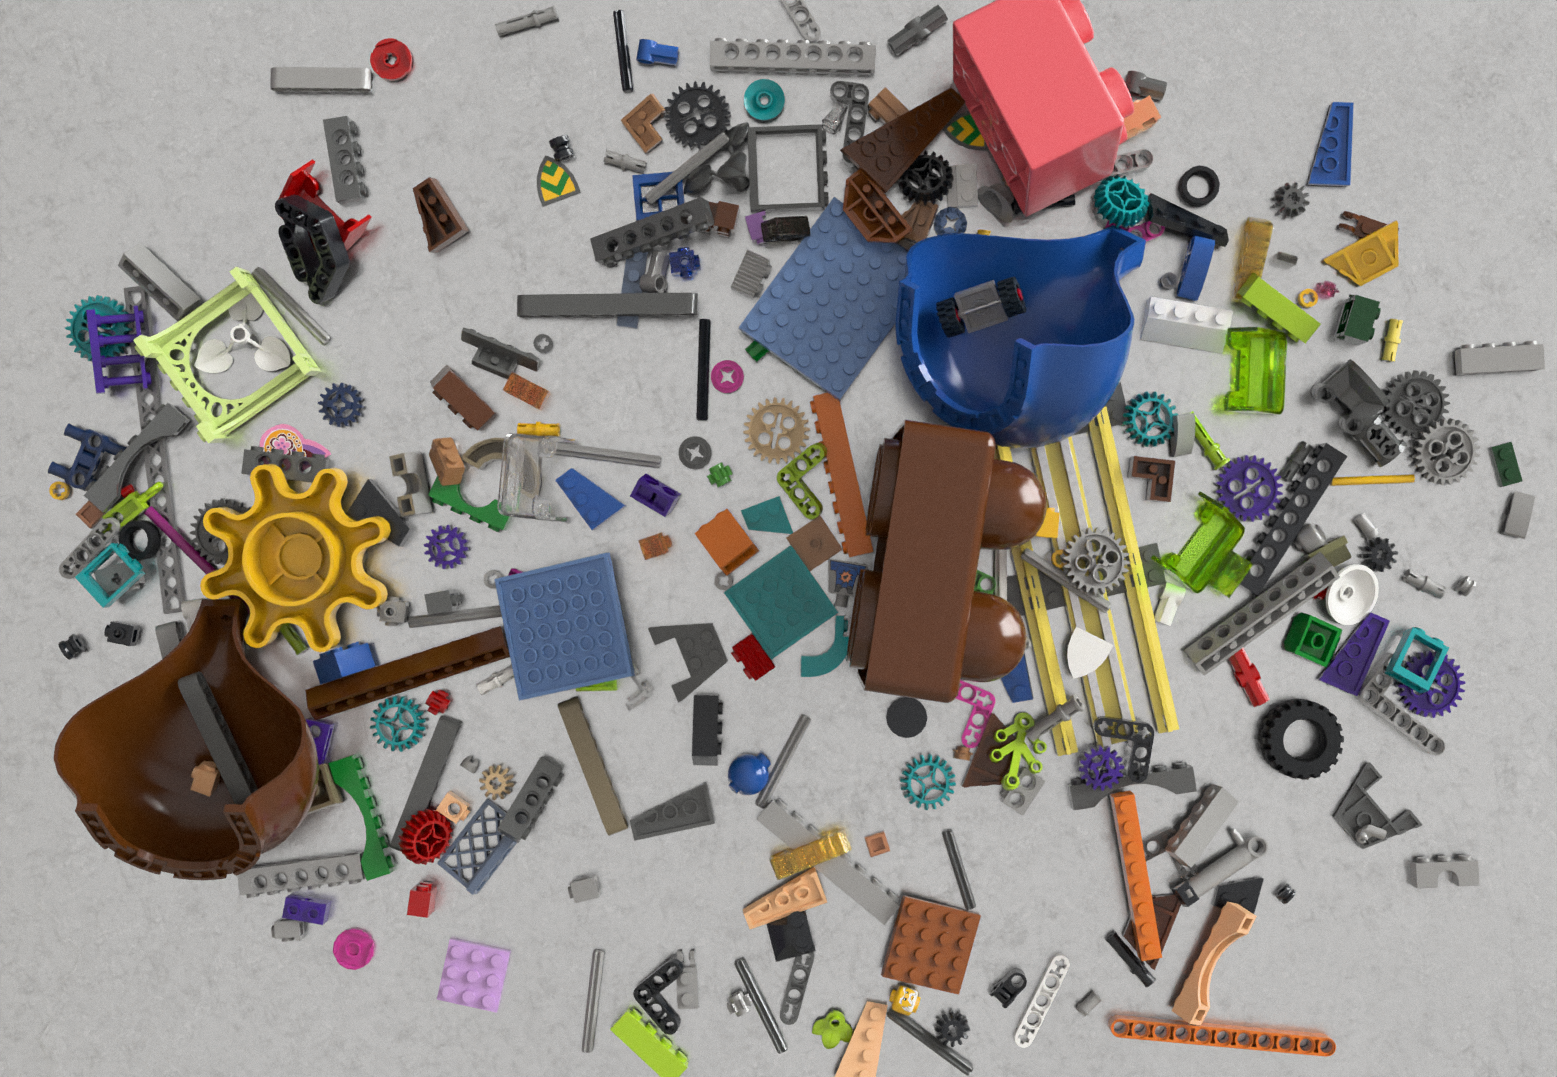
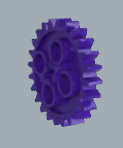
M1244 455L1243 461L1236 457V464L1229 461L1228 465L1230 468L1222 467L1225 473L1217 475L1221 482H1215L1217 486H1220V489L1216 490L1215 493H1219L1221 496L1216 500L1224 502L1220 508L1227 507V515L1234 512L1233 519H1237L1241 515L1242 522L1246 521L1247 516L1250 522H1254L1255 516L1258 520H1262V513L1265 516H1269L1268 509L1276 510L1273 503L1281 502L1276 498L1277 495H1283L1282 492L1278 491V488L1282 487L1283 484L1277 483L1281 476L1274 475L1277 468L1269 469L1271 462L1263 464L1264 458H1260L1257 462L1256 455H1253L1250 460L1248 455ZM1250 468L1256 473L1253 480L1247 477V471ZM1261 477L1264 478L1262 482L1250 489L1251 492H1246L1237 500H1234V496L1247 488L1246 485H1252ZM1233 480L1239 484L1236 492L1230 489V483ZM1262 485L1268 490L1267 495L1264 497L1259 494V487ZM1245 497L1251 501V505L1247 509L1242 505V500Z
M1426 651L1425 656L1422 652H1418V659L1415 656H1410L1411 663L1404 661L1406 669L1424 679L1425 676L1422 673V669L1425 665L1430 667L1437 652L1435 651L1433 656L1431 651ZM1446 654L1432 684L1446 689L1447 693L1430 687L1427 692L1415 694L1413 689L1403 683L1397 684L1396 687L1402 688V691L1397 694L1404 696L1401 702L1404 704L1409 702L1407 709L1411 710L1415 707L1414 714L1418 715L1421 712L1422 717H1427L1429 713L1431 718H1435L1436 712L1439 716H1443V710L1450 713L1451 709L1449 706L1457 707L1455 700H1462L1458 695L1459 692H1465L1464 689L1460 688V685L1466 682L1459 679L1464 673H1457L1460 665L1453 666L1455 660H1447L1448 655ZM1444 674L1448 676V682L1445 685L1441 683V677ZM1434 693L1439 695V700L1436 703H1433L1431 699Z

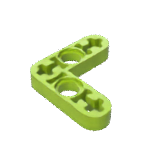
M822 443L812 444L777 473L779 485L808 519H815L820 516L823 506L801 477L827 456V449ZM819 449L821 451L819 455L811 460L809 456ZM798 460L806 462L807 468L805 470L798 468ZM789 473L791 477L785 481L783 477ZM794 482H797V484L792 488L789 487ZM796 488L803 489L805 493L804 498H798L795 495ZM808 497H809L810 500H809L806 504L803 505L802 502H804L805 500H807ZM812 506H815L817 509H815V512L811 513L809 509Z

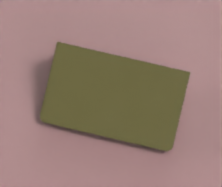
M1345 535L1338 536L1312 553L1304 555L1306 561L1321 552L1333 567L1349 560L1352 556L1345 545L1348 543Z

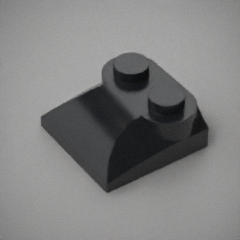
M796 911L787 917L767 923L776 962L816 952L806 911Z

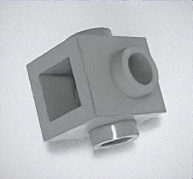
M387 597L384 604L377 607V617H380L379 621L385 622V626H398V623L408 622L409 602L399 601V597Z

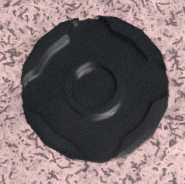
M898 698L887 709V725L899 737H915L926 726V709L915 698Z

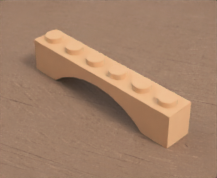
M1227 902L1223 906L1221 915L1217 923L1212 927L1211 934L1207 942L1204 943L1198 960L1194 962L1193 969L1185 980L1180 995L1175 999L1172 1012L1189 1024H1202L1210 1009L1209 985L1216 962L1230 944L1249 933L1257 917L1256 915L1236 903Z

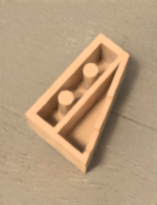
M1150 95L1141 101L1133 102L1134 113L1124 118L1127 140L1154 126L1161 119V115Z

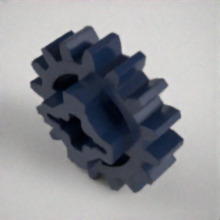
M333 383V389L325 388L326 395L320 394L323 401L318 402V404L322 405L323 408L319 410V413H325L322 419H330L329 424L332 426L337 422V427L341 428L343 423L349 427V421L357 422L356 415L362 416L358 411L364 408L363 405L359 404L363 397H357L359 391H352V385H348L345 388V383H340L339 387ZM336 393V396L332 400H329L330 397ZM348 394L351 395L354 402L349 401L347 398ZM342 401L343 403H345V407H341L340 409L339 407H337V403H341ZM328 408H332L335 412L334 416L331 415ZM350 410H353L352 413L348 417H346V414Z

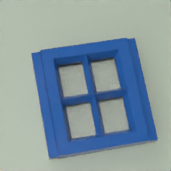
M673 172L632 175L636 221L685 203L683 180L678 182L653 204H650L646 200L645 195Z

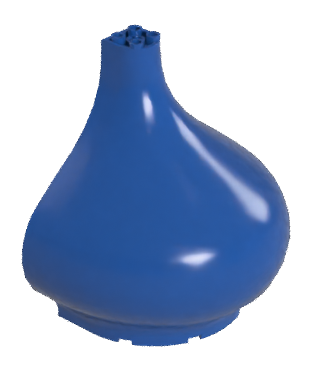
M1112 225L1096 233L1069 239H1022L951 233L919 241L910 248L906 256L905 276L903 280L899 281L896 311L897 345H901L903 356L900 358L915 391L923 402L928 401L934 408L933 412L952 427L989 432L994 437L996 445L1025 449L1038 448L1073 436L1089 424L1105 407L1123 375L1129 356L1135 319L1119 281L1141 266L1146 240ZM1013 276L1017 279L1026 304L1025 313L1008 317L1007 321L968 333L965 325V333L950 338L946 337L937 315V302L952 298L957 292L992 280L998 286V281Z

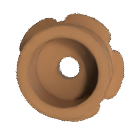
M957 746V750H953V758L970 761V756L973 753L969 752L970 748Z

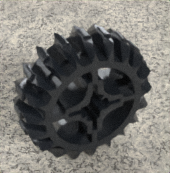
M925 150L924 155H919L898 179L900 182L899 189L902 190L903 196L908 195L909 201L915 199L917 205L920 201H923L925 206L927 201H931L934 205L936 198L942 201V195L947 196L949 194L948 189L952 188L951 182L954 180L952 167H948L949 162L947 160L943 161L942 155L936 157L934 151L931 155H928V152ZM932 169L938 170L942 177H938V174L933 173ZM909 179H912L915 183H917L919 185V188H915L909 182Z

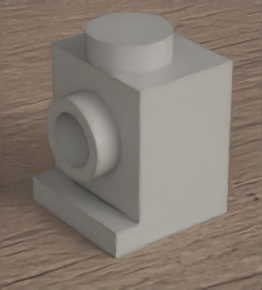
M278 919L271 928L272 937L275 939L282 938V942L293 941L294 937H296V941H301L305 937L303 921Z

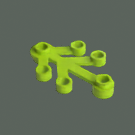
M1025 712L1016 715L1013 725L1004 730L1000 729L994 734L995 741L1002 743L1009 735L1017 732L1016 740L1001 749H994L989 755L990 760L996 763L1013 751L1009 773L1001 780L1002 787L1007 791H1012L1019 786L1020 780L1017 773L1021 755H1023L1029 765L1031 773L1037 774L1043 768L1042 763L1035 760L1024 742L1027 734L1025 731L1034 726L1033 717ZM1022 719L1027 721V726L1022 724ZM998 733H1002L1004 738L999 739ZM1039 738L1034 742L1031 741L1033 751L1036 754H1042L1046 751L1047 745L1045 742L1040 741ZM1037 744L1042 746V751L1037 749ZM994 752L999 754V759L994 758ZM1033 764L1038 765V770L1033 769ZM1009 778H1013L1015 783L1010 784Z

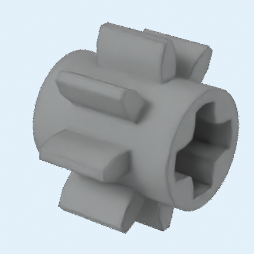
M738 991L728 997L730 1002L726 1006L730 1014L735 1012L737 1017L751 1010L749 1005L753 1001L749 993L744 995L742 991Z

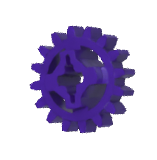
M440 525L438 526V532L434 529L431 530L433 536H426L429 543L424 544L425 547H428V551L424 552V554H430L429 562L436 561L435 567L442 564V569H446L449 564L450 568L453 569L455 568V562L458 565L462 564L460 558H467L464 551L469 550L468 547H465L469 540H463L464 532L457 533L458 527L451 530V525H447L444 530L443 526ZM449 533L445 539L437 538L441 534ZM456 539L459 541L460 549L456 546ZM449 542V547L454 551L444 552L445 548L439 543L447 544ZM433 545L437 548V555L434 553ZM448 555L456 556L450 561H444Z
M1098 745L1097 750L1091 746L1090 753L1083 752L1085 759H1079L1080 763L1083 764V766L1078 767V770L1083 772L1080 777L1081 779H1086L1085 784L1087 786L1092 783L1094 790L1097 786H1100V789L1104 791L1106 785L1111 789L1112 782L1119 783L1117 776L1123 777V774L1119 771L1124 769V765L1119 764L1122 758L1121 756L1116 757L1118 753L1116 750L1110 752L1109 746L1103 749L1101 745ZM1109 758L1113 759L1115 768L1109 765ZM1103 764L1105 769H1101L1099 772L1097 766H1102ZM1088 768L1093 770V778L1089 776Z

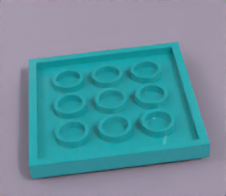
M791 545L724 592L771 660L839 613Z

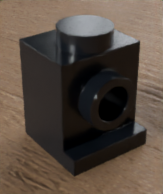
M111 621L110 625H107L105 628L104 636L108 637L107 642L136 646L140 625ZM118 630L122 632L121 637H117Z

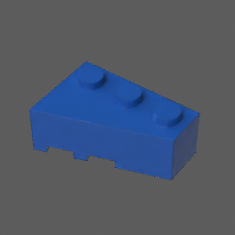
M574 468L569 469L555 480L591 530H595L626 507L625 504Z

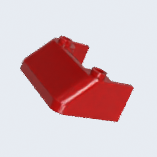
M312 159L289 175L279 199L295 194L332 213L345 248L348 250L363 235L372 217L367 215L360 221L350 218L344 222L317 196L319 184L310 175L315 161ZM307 231L308 234H309L310 240H311V242H312V245H313V247H314V250L316 251V248H315L314 243H313V241H312L311 235H310L309 231Z

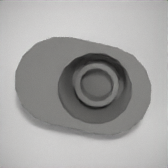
M997 183L989 187L981 186L978 189V198L986 210L995 214L1006 223H1010L1013 220L1011 204L1014 202V196L1007 187Z

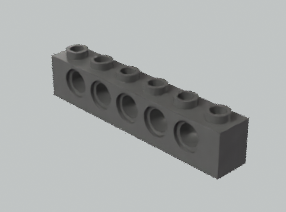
M699 197L592 237L590 241L596 262L604 266H611L616 264L617 260L633 258L634 254L638 252H649L657 245L665 246L670 244L671 240L687 238L690 236V233L695 231H706L709 229V226L714 225L709 201ZM692 215V221L687 224L688 217ZM673 222V228L669 231L668 227ZM655 229L654 236L650 238L651 231ZM636 236V242L632 245V239ZM618 243V248L614 251V245Z

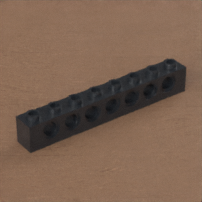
M1322 443L1321 446L1318 444L1311 454L1313 455L1310 463L1306 462L1300 471L1302 473L1299 480H1294L1289 488L1291 490L1290 494L1279 503L1278 507L1280 509L1278 513L1270 517L1267 522L1269 527L1265 532L1262 531L1256 539L1258 544L1254 550H1249L1245 556L1247 561L1243 567L1239 566L1234 573L1235 580L1233 582L1249 593L1256 596L1259 595L1347 458V455L1328 443ZM1320 460L1326 464V469L1323 472L1317 467ZM1308 478H1312L1315 482L1313 489H1309L1306 485ZM1298 495L1304 499V503L1300 507L1295 503V498ZM1287 512L1293 517L1290 524L1284 521V515ZM1275 530L1281 532V539L1279 541L1273 539V532ZM1265 547L1270 550V556L1267 559L1263 558L1261 554L1262 549ZM1254 564L1259 567V573L1256 576H1253L1250 572Z

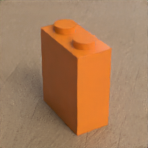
M728 509L719 512L713 520L702 525L694 533L726 576L759 552L758 548Z

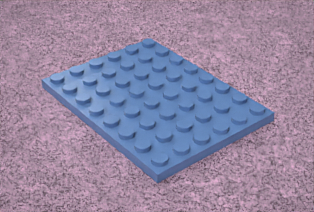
M833 197L738 329L840 401L896 323L899 281L903 280L905 276L908 251L896 243L867 242L844 213L843 203Z

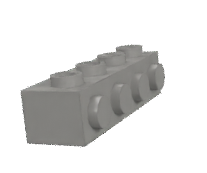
M139 243L123 253L118 266L176 321L181 320L196 309L200 301L196 293L188 288L180 278L173 274L145 246Z
M1525 341L1523 345L1516 346V342H1505L1503 346L1495 347V343L1482 344V348H1474V344L1461 345V349L1455 350L1456 375L1538 371L1545 369L1544 344H1537L1536 341Z
M1212 784L1205 790L1204 796L1199 803L1194 805L1191 814L1181 823L1180 829L1175 836L1170 838L1164 850L1181 865L1192 868L1239 801L1223 787Z

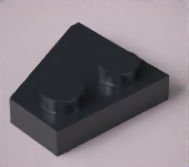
M1255 877V879L1217 885L1212 905L1223 908L1227 902L1236 903L1254 914L1264 878Z

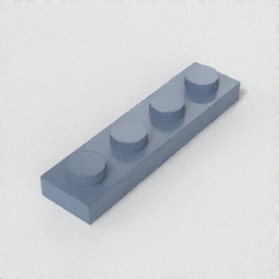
M638 252L634 254L633 258L626 259L621 293H643L640 288V279L646 273L648 252ZM618 316L617 326L638 329L639 316Z

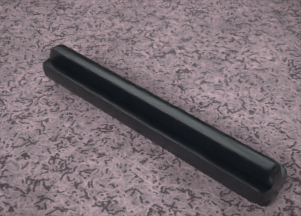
M623 10L613 11L622 90L629 92L633 90L625 14Z

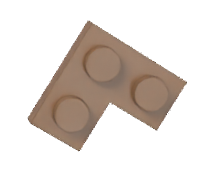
M654 94L647 96L621 119V122L645 153H648L663 140L651 125V122L665 111Z

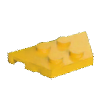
M1397 220L1325 257V263L1352 279L1359 286L1398 267Z

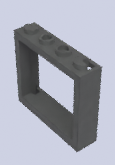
M822 124L748 127L751 213L762 211L825 210V204H829L828 192H824V184H828V172L823 171V163H827V151H823L822 143H826V130H822ZM816 135L818 203L759 205L756 137Z

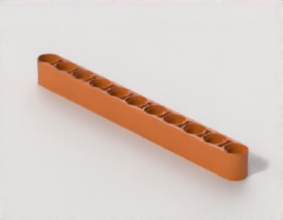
M1114 1015L1108 1021L1110 1031L1119 1038L1325 1057L1333 1055L1336 1050L1335 1042L1323 1033L1213 1023L1194 1025L1181 1020ZM1123 1022V1028L1121 1030H1114L1115 1023ZM1137 1024H1144V1029L1141 1032L1134 1031ZM1158 1026H1164L1163 1033L1155 1034V1029ZM1178 1028H1185L1182 1036H1176ZM1204 1029L1205 1035L1202 1038H1197V1032ZM1221 1031H1225V1038L1222 1040H1218L1217 1034ZM1241 1033H1246V1039L1239 1042L1238 1036ZM1267 1035L1265 1043H1258L1260 1036ZM1282 1037H1287V1043L1282 1046L1279 1045V1040ZM1308 1039V1044L1305 1047H1300L1301 1040ZM1323 1041L1329 1042L1327 1048L1320 1049Z

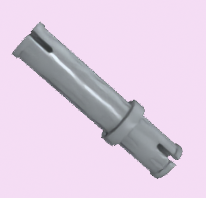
M552 6L539 11L533 10L532 13L504 22L495 23L498 35L502 36L527 27L541 26L542 23L558 19L555 7Z

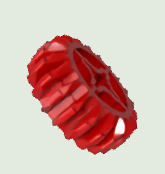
M425 809L424 811H417V815H411L410 821H405L407 825L401 828L403 834L399 835L401 841L398 844L401 847L400 851L408 860L415 864L421 863L426 865L428 862L433 863L435 858L440 859L441 853H446L445 847L450 846L448 840L453 837L449 834L452 832L451 823L444 815L433 809Z

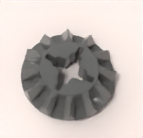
M693 436L681 443L679 458L686 467L700 469L710 461L711 447L705 439ZM698 445H700L698 452L703 456V458L696 456L692 461H690L692 454L687 450V448L694 450L696 447H698Z

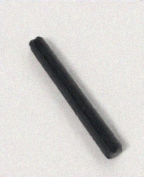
M710 319L699 320L696 419L698 421H706L708 419Z

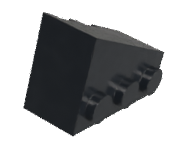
M373 479L366 481L346 513L357 521L374 516L383 517L388 521L391 529L387 540L399 547L404 546L414 530L404 517H400V512L379 489Z

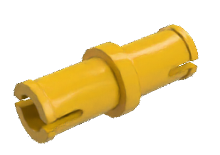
M536 422V424H517L518 436H536V438H541V436H560L559 423L542 424L541 422Z

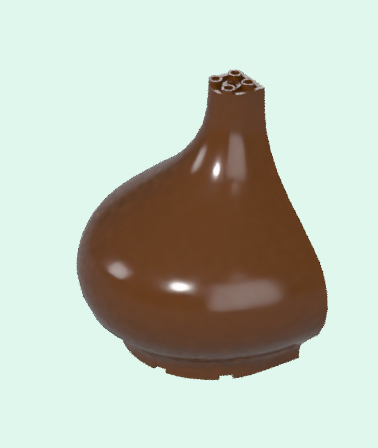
M202 599L189 632L176 648L142 674L81 708L67 722L57 739L54 750V763L58 775L77 800L76 814L93 839L103 849H111L115 852L114 856L134 867L158 875L161 874V871L174 874L173 878L186 880L225 879L227 874L232 873L237 876L251 869L257 863L261 854L274 849L284 842L304 821L315 799L319 779V763L314 738L298 706L277 687L261 676L246 660L243 633L249 616L242 599ZM201 672L213 693L258 787V790L248 796L241 805L234 803L222 776H220L217 789L210 797L190 790L194 779L191 778L194 767L199 766L204 760L212 762L214 760L178 686L179 678Z

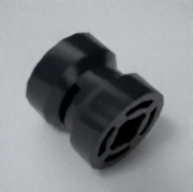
M568 135L558 136L549 141L550 147L554 149L556 162L575 156L573 149L569 146L570 139Z

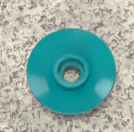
M769 79L754 81L748 86L744 94V106L747 112L758 120H771L781 113L785 104L782 88L776 82ZM762 98L768 99V103L765 105L761 104L760 101Z

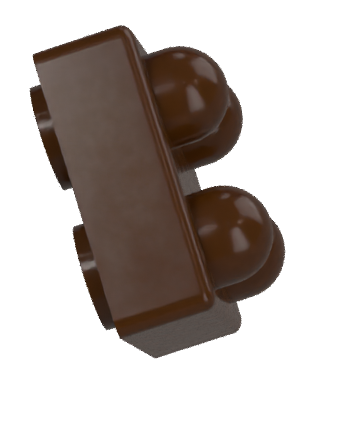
M904 420L894 432L893 439L884 438L883 444H879L865 536L878 537L873 571L860 569L846 657V661H850L849 667L858 669L857 677L864 691L950 703L958 694L960 680L972 682L998 680L1009 674L1023 657L1027 636L1025 625L1019 612L1013 605L999 596L974 591L980 549L1008 550L1028 542L1037 534L1044 522L1047 500L1042 484L1029 469L1015 462L994 459L996 443L994 437L989 432Z

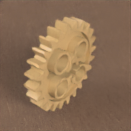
M774 397L773 403L766 399L765 406L759 402L758 410L752 408L754 415H747V418L751 421L744 423L745 426L749 427V430L743 431V434L749 435L745 442L752 443L748 447L749 450L756 449L754 456L759 453L762 454L761 461L768 457L769 464H771L773 459H776V463L779 464L780 459L783 458L785 463H787L788 456L795 459L794 452L796 451L801 454L802 452L799 447L807 446L802 441L803 439H809V436L804 434V432L810 431V428L804 427L809 421L802 420L805 412L798 414L799 405L794 409L792 408L793 401L786 405L785 398H782L780 403H777L776 397ZM771 413L774 415L775 420L772 424L763 422L765 414ZM782 413L779 428L783 432L782 434L778 433L775 448L772 449L774 433L771 431V428L776 427L778 414ZM788 417L795 421L794 427L790 429L783 426L784 419ZM762 433H767L770 436L768 444H761L758 438ZM783 437L790 440V446L786 449L780 448L778 444L779 440Z

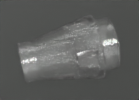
M837 102L835 107L822 120V128L826 132L836 134L837 131H840L848 109L847 106Z

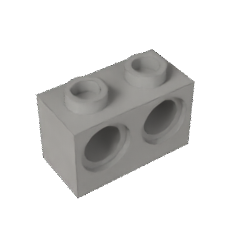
M1024 766L1018 769L1019 786L1012 791L1003 789L1000 794L1002 797L1001 802L1022 816L1046 782L1038 775L1031 773ZM1024 776H1031L1032 783L1029 786L1022 785L1021 781ZM1019 793L1021 796L1020 801L1015 804L1011 803V795Z

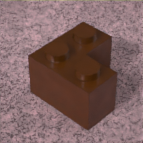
M722 201L718 203L709 202L714 225L709 226V229L703 232L709 233L710 230L718 232L717 235L723 237L735 235L740 214L739 205Z
M1139 456L1130 457L1128 477L1148 480L1146 500L1171 502L1175 461Z

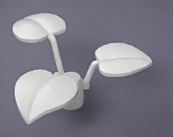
M250 293L228 309L232 319L236 321L243 320L239 326H235L231 330L230 335L232 339H230L228 348L226 349V345L220 340H209L200 348L194 364L196 368L207 373L226 371L233 363V357L228 352L231 351L235 342L238 344L249 342L259 348L255 352V362L265 371H276L286 368L290 365L291 360L286 345L280 339L267 336L263 339L261 345L250 339V333L244 328V325L247 323V320L254 321L258 319L263 312L261 305L253 294Z

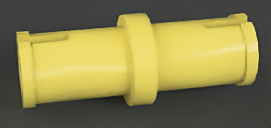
M1389 319L1381 360L1395 362L1397 346L1401 342L1399 336L1403 323L1402 320Z

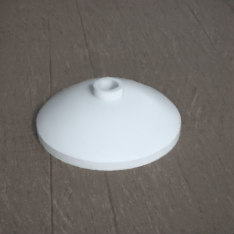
M1359 564L1349 565L1338 572L1340 578L1329 585L1327 589V611L1333 620L1343 625H1353L1366 618L1374 608L1378 598L1379 585L1376 575L1368 567Z

